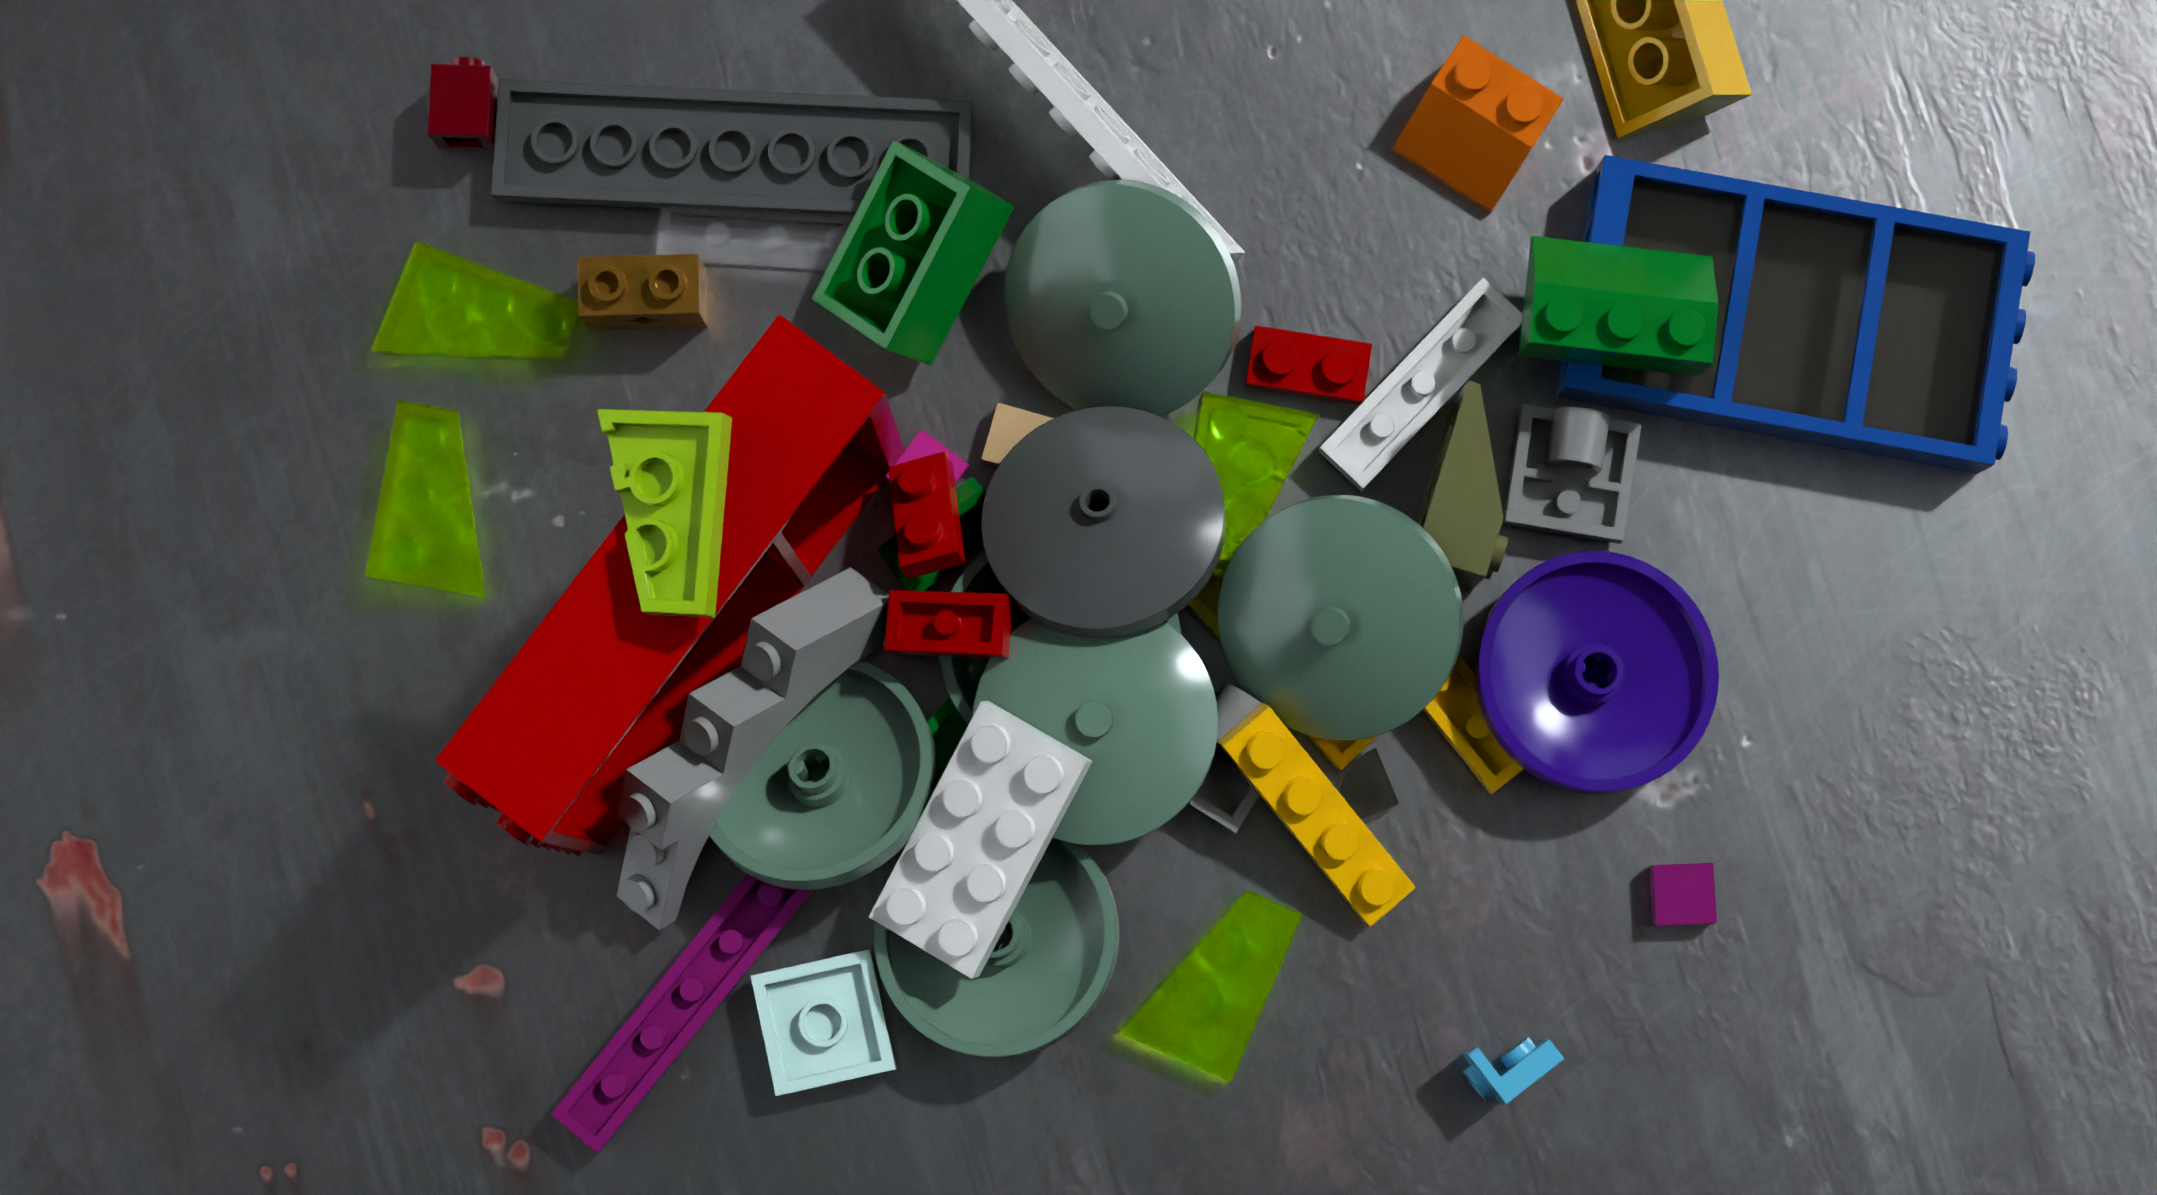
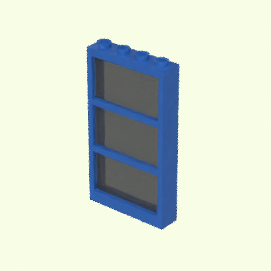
M1604 155L1594 173L1583 242L1712 256L1719 301L1713 364L1698 377L1562 361L1556 397L1978 474L1995 465V460L2002 458L2007 445L2008 426L2001 424L2004 402L2011 400L2017 382V368L2010 366L2013 344L2020 342L2026 323V311L2019 308L2022 286L2026 287L2029 284L2035 265V253L2028 251L2030 231Z

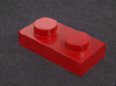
M1255 325L1245 388L1361 405L1365 397L1372 343Z
M939 452L888 467L899 565L905 576L911 579L964 564L965 555L953 463L946 452Z
M889 590L884 650L891 654L1008 658L1013 600L1008 594Z

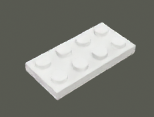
M981 701L874 905L869 918L969 978L979 977L1085 777L1092 760L989 701Z

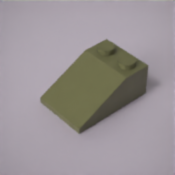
M1468 380L1453 403L1417 523L1430 534L1442 549L1455 573L1459 588L1471 591L1484 578L1490 580L1492 573L1499 571L1507 548L1508 538L1499 535L1504 517L1481 385Z

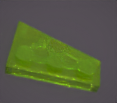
M415 241L371 351L376 355L564 362L581 320L578 316V301Z
M1203 391L1198 401L1193 439L1204 450L1214 466L1222 488L1226 509L1225 541L1219 561L1212 573L1213 576L1224 577L1226 569L1238 547L1257 526L1265 521L1319 414Z
M397 400L366 567V579L486 599L458 410Z
M1246 890L1143 1007L1121 1029L1119 1034L1231 1083L1303 914Z

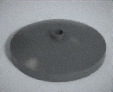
M1117 406L1091 407L1069 412L1047 421L1023 437L1009 451L998 466L988 486L982 510L981 530L985 552L997 582L1004 593L1011 596L1013 604L1036 622L1064 634L1086 638H1114L1141 632L1164 622L1186 607L1198 595L1214 572L1221 556L1226 533V509L1220 481L1212 462L1200 445L1183 429L1158 415L1139 409Z

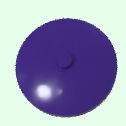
M1582 551L1558 556L1537 565L1510 585L1499 597L1490 610L1478 638L1475 652L1474 677L1478 702L1491 733L1504 751L1519 766L1540 780L1561 789L1585 794H1612L1638 788L1658 779L1675 768L1690 754L1710 723L1718 694L1719 668L1715 644L1704 616L1691 597L1672 578L1654 566L1631 556L1606 551Z

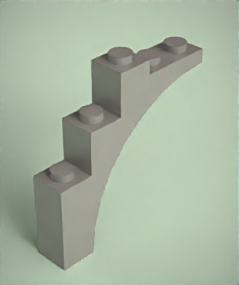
M850 567L751 618L741 666L689 693L679 741L626 769L617 817L630 827L617 897L626 903L632 911L641 915L658 930L677 920L687 883L702 848L728 801L755 762L783 728L821 690L850 666L883 646L886 635L888 593Z

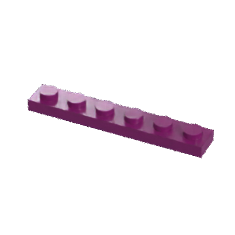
M747 874L550 1115L596 1153H600L815 889L801 890L778 887L762 882Z

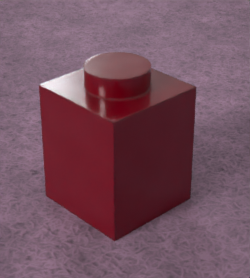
M453 57L449 59V65L431 64L427 134L439 149L494 151L499 78L491 66H485L483 60L473 57Z

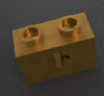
M699 254L578 257V316L589 330L707 327L706 267Z

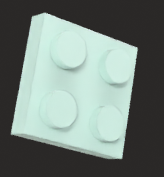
M872 949L751 975L775 1096L897 1069Z

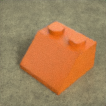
M1463 35L1430 84L1394 144L1392 151L1491 214L1554 118L1564 98Z

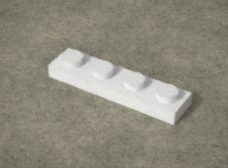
M1483 277L1322 444L1318 452L1362 492L1522 325L1523 314Z

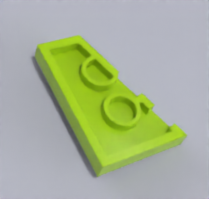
M597 409L601 431L607 434L614 465L610 466L614 489L621 495L628 530L624 534L641 611L650 615L715 618L732 417L724 413Z

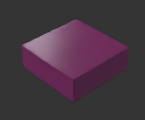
M1713 863L1649 866L1653 926L1717 923Z

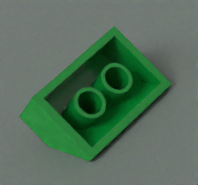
M893 140L812 300L886 350L932 365L1015 206L974 181Z
M1532 236L1519 356L1699 377L1713 364L1719 301L1712 256Z

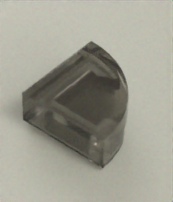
M1376 748L1358 758L1344 775L1339 793L1360 819L1399 804Z

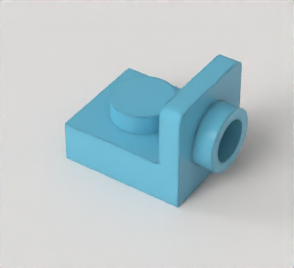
M1529 1037L1518 1042L1499 1058L1505 1066L1499 1072L1494 1069L1478 1047H1471L1462 1054L1471 1065L1463 1071V1074L1477 1093L1485 1101L1494 1095L1497 1101L1503 1104L1509 1103L1564 1060V1057L1550 1039H1540L1534 1044Z

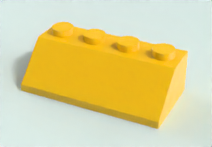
M1576 0L1618 139H1625L1701 118L1752 95L1723 0Z

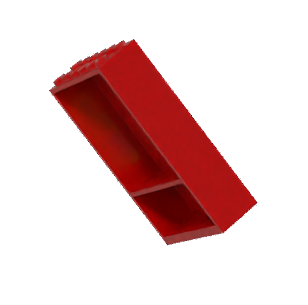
M780 314L777 315L703 411L724 413L732 417L715 618L650 615L641 611L624 534L628 530L624 514L434 760L450 772L443 781L447 787L474 806L478 803L486 809L490 806L498 812L501 811L502 814L496 823L527 846L531 843L537 848L543 846L547 850L553 848L557 852L563 850L569 855L572 852L577 856H580L583 851L601 855L625 823L617 817L626 769L679 741L689 693L741 666L751 618L796 596L804 589L887 480L885 476L889 472L888 467L893 466L904 452L885 392Z

